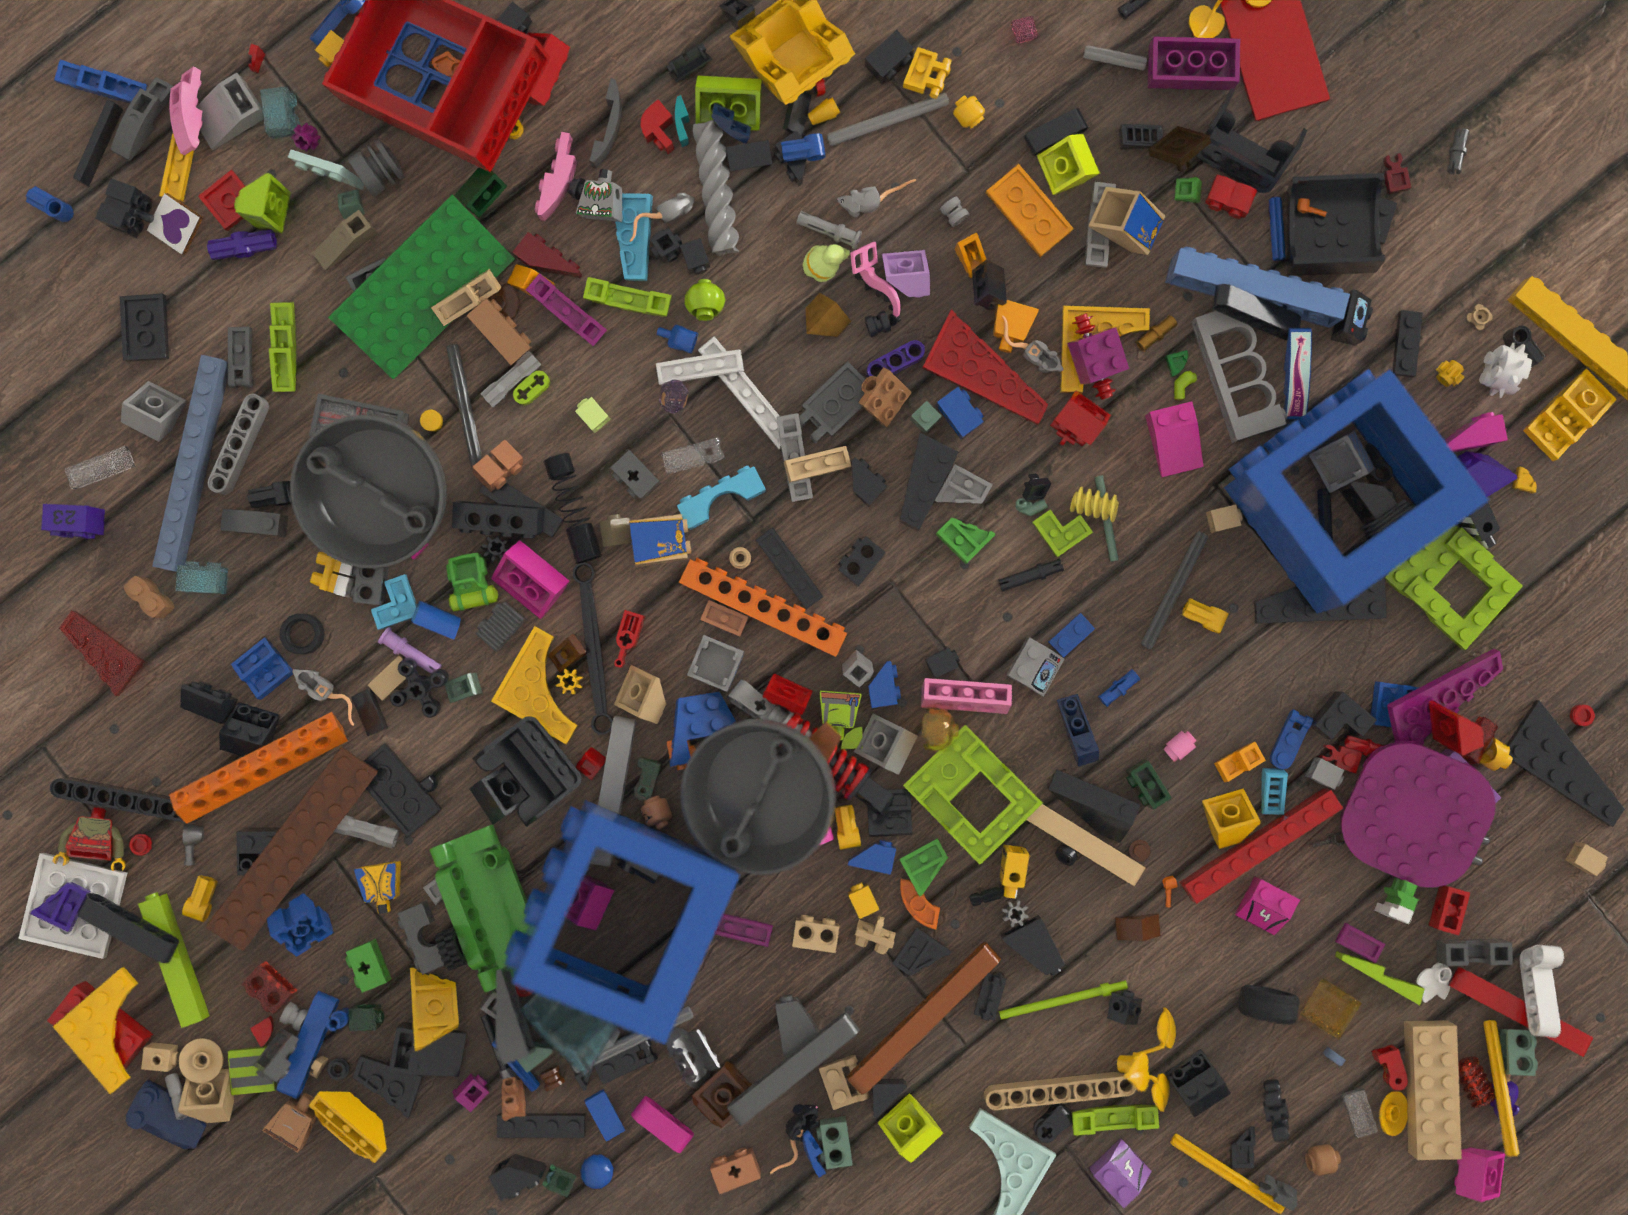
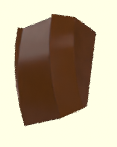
M728 1061L721 1065V1068L717 1069L692 1095L694 1105L712 1124L723 1128L733 1119V1116L726 1109L727 1105L752 1085L734 1064Z

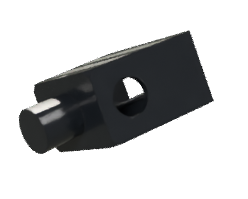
M1488 502L1458 522L1460 528L1462 527L1475 540L1480 541L1485 549L1497 543L1493 534L1498 532L1500 527Z

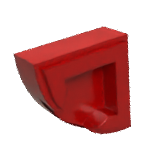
M251 44L248 54L252 55V59L248 65L252 72L259 73L265 53L259 46Z
M272 1016L250 1028L260 1047L265 1045L271 1038L274 1027Z

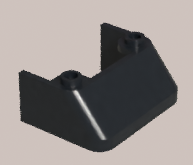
M1231 88L1205 134L1210 135L1211 143L1201 150L1197 156L1203 162L1243 184L1255 188L1260 193L1270 192L1300 149L1307 129L1303 128L1293 145L1279 140L1274 142L1270 149L1267 150L1231 130L1236 121L1233 112L1226 109L1235 91Z

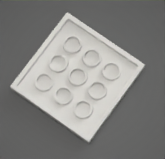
M40 853L18 939L101 959L106 958L112 938L106 932L79 917L72 931L67 932L30 913L68 882H73L90 890V893L99 894L120 905L128 872L113 871L111 868L70 859L69 863L63 866V857L59 856L58 863L54 864L53 858L55 855Z

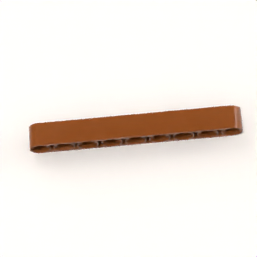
M987 942L980 944L852 1069L846 1077L849 1083L861 1095L866 1094L1000 962L1001 957Z

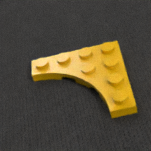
M1063 306L1061 365L1063 371H1061L1060 393H1074L1076 390L1080 393L1083 392L1084 384H1080L1068 347L1069 342L1080 339L1084 335L1075 333L1078 327L1077 324H1072V322L1076 321V316L1085 313L1088 314V317L1093 316L1089 320L1090 324L1096 325L1093 331H1091L1092 334L1116 327L1119 337L1135 332H1148L1150 308Z
M534 626L491 702L521 719L527 716L536 718L549 735L564 744H568L578 725L566 717L558 708L551 696L546 678V660L554 636Z
M125 967L120 968L53 1026L109 1094L115 1092L131 1078L125 1071L118 1053H115L113 1041L116 1027L115 1018L119 1007L122 1006L127 995L138 984Z

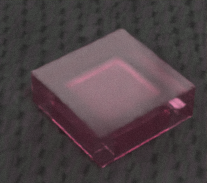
M1033 15L1011 22L1016 44L1037 39L1038 34Z

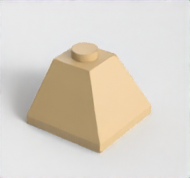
M631 665L614 705L641 719L658 724L666 706L660 679Z
M221 1069L214 1079L206 1083H194L186 1078L178 1112L206 1123L230 1121L234 1095H231L229 1069Z

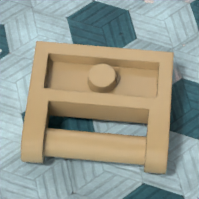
M856 1055L819 1066V1071L833 1110L870 1098L869 1092L861 1095L857 1091V1093L851 1095L842 1067L848 1066L851 1072L857 1066L858 1060Z

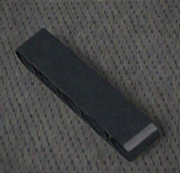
M1219 284L1215 287L1213 309L1219 313L1283 340L1288 339L1289 328H1300L1301 316L1229 284Z
M86 894L78 912V916L82 920L160 963H170L179 944V940L175 936L99 894Z

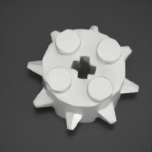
M1512 343L1510 347L1501 345L1493 352L1489 351L1484 357L1485 367L1480 375L1479 382L1491 388L1489 393L1491 396L1499 391L1500 398H1502L1504 393L1508 395L1515 394L1520 390L1517 386L1522 378H1528L1532 360L1527 358V353H1524V344L1516 349L1515 343Z

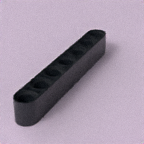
M73 777L55 779L50 785V792L56 798L184 822L174 810L173 813L168 811V804H172L170 796ZM63 782L67 786L66 792L62 790ZM84 787L88 789L87 796L83 794ZM105 791L110 795L108 801L104 798ZM126 795H129L131 798L130 805L125 801ZM147 799L152 801L151 809L146 805ZM204 815L191 822L201 820L204 817Z

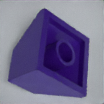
M1466 451L1457 457L1487 497L1517 479L1515 473L1489 455Z

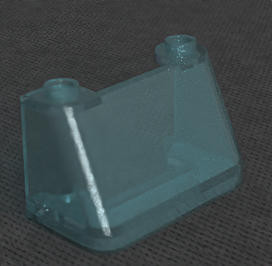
M538 993L520 1009L536 1033L583 1076H586L592 1070L617 1028L616 1024Z

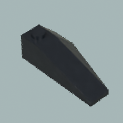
M1057 769L1048 788L1050 792L1074 811L1098 834L1121 843L1132 827L1141 806L1138 803Z

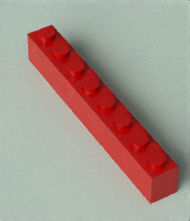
M1323 788L1179 883L1190 900L1197 904L1342 810L1343 807L1332 790Z

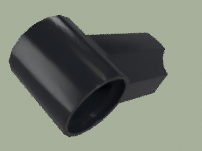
M1518 326L1507 330L1503 336L1505 345L1510 347L1512 343H1515L1516 349L1524 344V353H1527V358L1532 360L1531 367L1544 359L1545 355L1531 338L1532 334L1528 327ZM1515 333L1519 334V341L1516 340Z
M291 481L275 482L271 486L248 490L247 497L251 508L292 504Z
M620 857L617 866L630 874L635 873L652 884L656 882L660 873L622 857Z

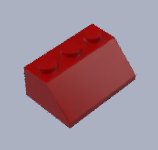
M527 33V35L537 39L550 56L528 100L530 104L545 106L546 102L550 99V92L554 83L559 78L561 67L567 60L570 47L549 33Z

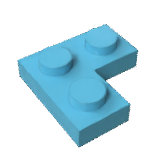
M404 574L384 581L391 602L371 609L378 630L412 619L417 603L407 575Z

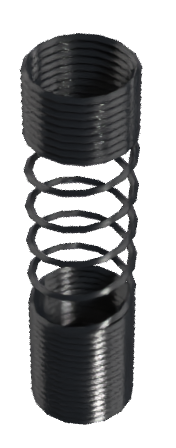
M562 453L545 459L543 462L549 479L561 480L553 485L552 490L564 491L555 500L559 502L569 501L559 508L560 512H572L566 515L562 521L565 523L577 522L566 529L576 563L588 562L601 557L602 552L599 548L600 546L597 542L592 523L578 525L589 520L590 517L564 521V519L572 514L587 509V507L572 510H561L564 506L584 496L563 500L557 499L561 495L580 487L578 485L570 488L554 489L556 485L577 476H568L575 472L570 454Z

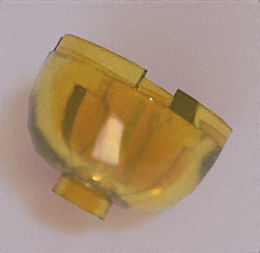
M927 707L929 713H924L922 724V738H927V744H923L924 749L931 751L946 749L952 744L954 737L958 736L959 726L955 724L954 718L949 711L942 708Z

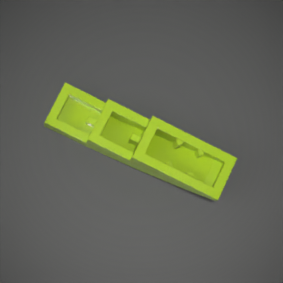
M294 302L270 303L272 325L269 326L272 391L291 392L295 391Z

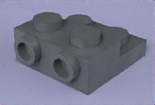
M281 1028L253 1064L258 1069L256 1074L271 1085L274 1081L278 1082L279 1079H283L289 1072V1066L291 1065L285 1057L294 1052L299 1039Z

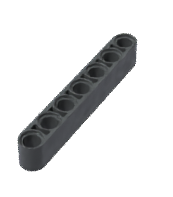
M847 1012L842 1013L731 1101L726 1109L739 1126H742L852 1039L860 1031L859 1027Z

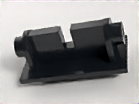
M703 43L700 45L696 44L685 51L688 57L687 60L680 54L668 62L669 65L666 68L676 83L687 79L692 72L704 68L712 60L706 53L707 50Z
M990 973L984 977L974 1015L980 1016L981 1019L986 1021H995L1007 978Z

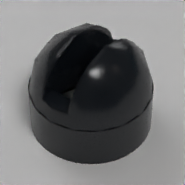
M432 773L418 784L424 791L432 792L437 788L438 781Z

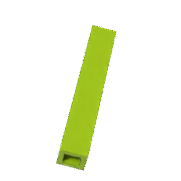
M158 892L145 896L146 901L138 904L143 919L179 940L171 962L158 963L181 1028L200 1022L210 1015L168 895L166 893L159 896Z

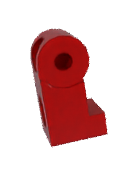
M1391 1044L1372 1050L1374 1060L1383 1066V1080L1385 1083L1397 1091L1405 1089L1408 1084V1078L1399 1049Z

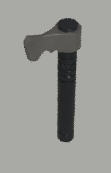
M489 1014L481 1016L480 1018L483 1021L482 1023L500 1068L499 1073L502 1080L517 1075L508 1064L503 1065L502 1060L499 1061L497 1059L495 1048L492 1045V1042L496 1039L495 1029Z

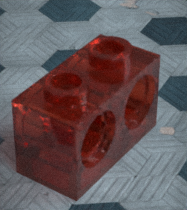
M267 961L258 965L241 984L245 987V992L249 996L257 998L261 1002L262 1008L273 1014L279 1011L298 991ZM257 977H261L263 979V987L258 985ZM273 991L280 995V1001H276L273 998Z

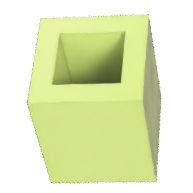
M592 397L583 399L577 405L578 409L575 412L594 433L611 420Z

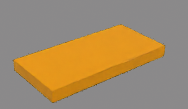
M1020 164L1016 165L985 192L1040 258L1074 230Z

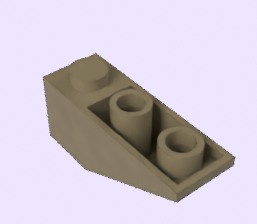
M358 210L342 221L313 252V255L324 270L327 271L378 233L366 216Z

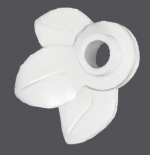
M1438 962L1432 968H1426L1419 974L1416 984L1425 989L1422 997L1423 1002H1428L1435 995L1444 1000L1446 999L1450 990L1448 985L1452 975L1451 969L1448 966Z

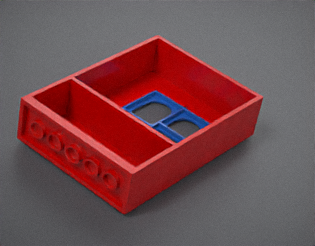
M366 0L360 12L355 16L349 33L345 35L344 42L339 52L336 53L329 71L326 72L322 85L340 101L491 173L550 56L537 39L452 0ZM412 34H420L431 41L419 62L406 57L402 51L404 40ZM440 45L463 54L452 78L429 67ZM396 65H403L423 74V79L414 96L408 97L387 85L386 75L390 68ZM434 80L447 86L436 109L422 103L423 96L430 83Z

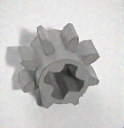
M1019 899L1016 900L1015 904L1008 900L1009 906L1001 909L1006 913V916L1002 919L1004 921L1010 919L1011 927H1014L1015 923L1023 926L1022 920L1029 918L1024 913L1028 907L1026 905L1020 907ZM1013 909L1019 911L1017 918L1012 915Z

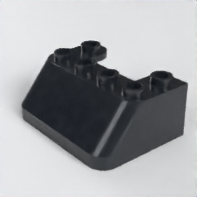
M532 716L524 717L472 758L481 770L487 772L503 764L529 796L528 799L519 805L517 810L519 818L526 827L540 818L581 783L579 771L541 723Z

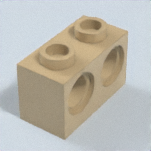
M801 915V918L796 917L792 947L836 953L839 924L830 918H823L822 921L814 920L813 916ZM803 926L809 927L812 931L807 937L799 933L800 928ZM825 929L833 932V936L829 940L821 937V932Z

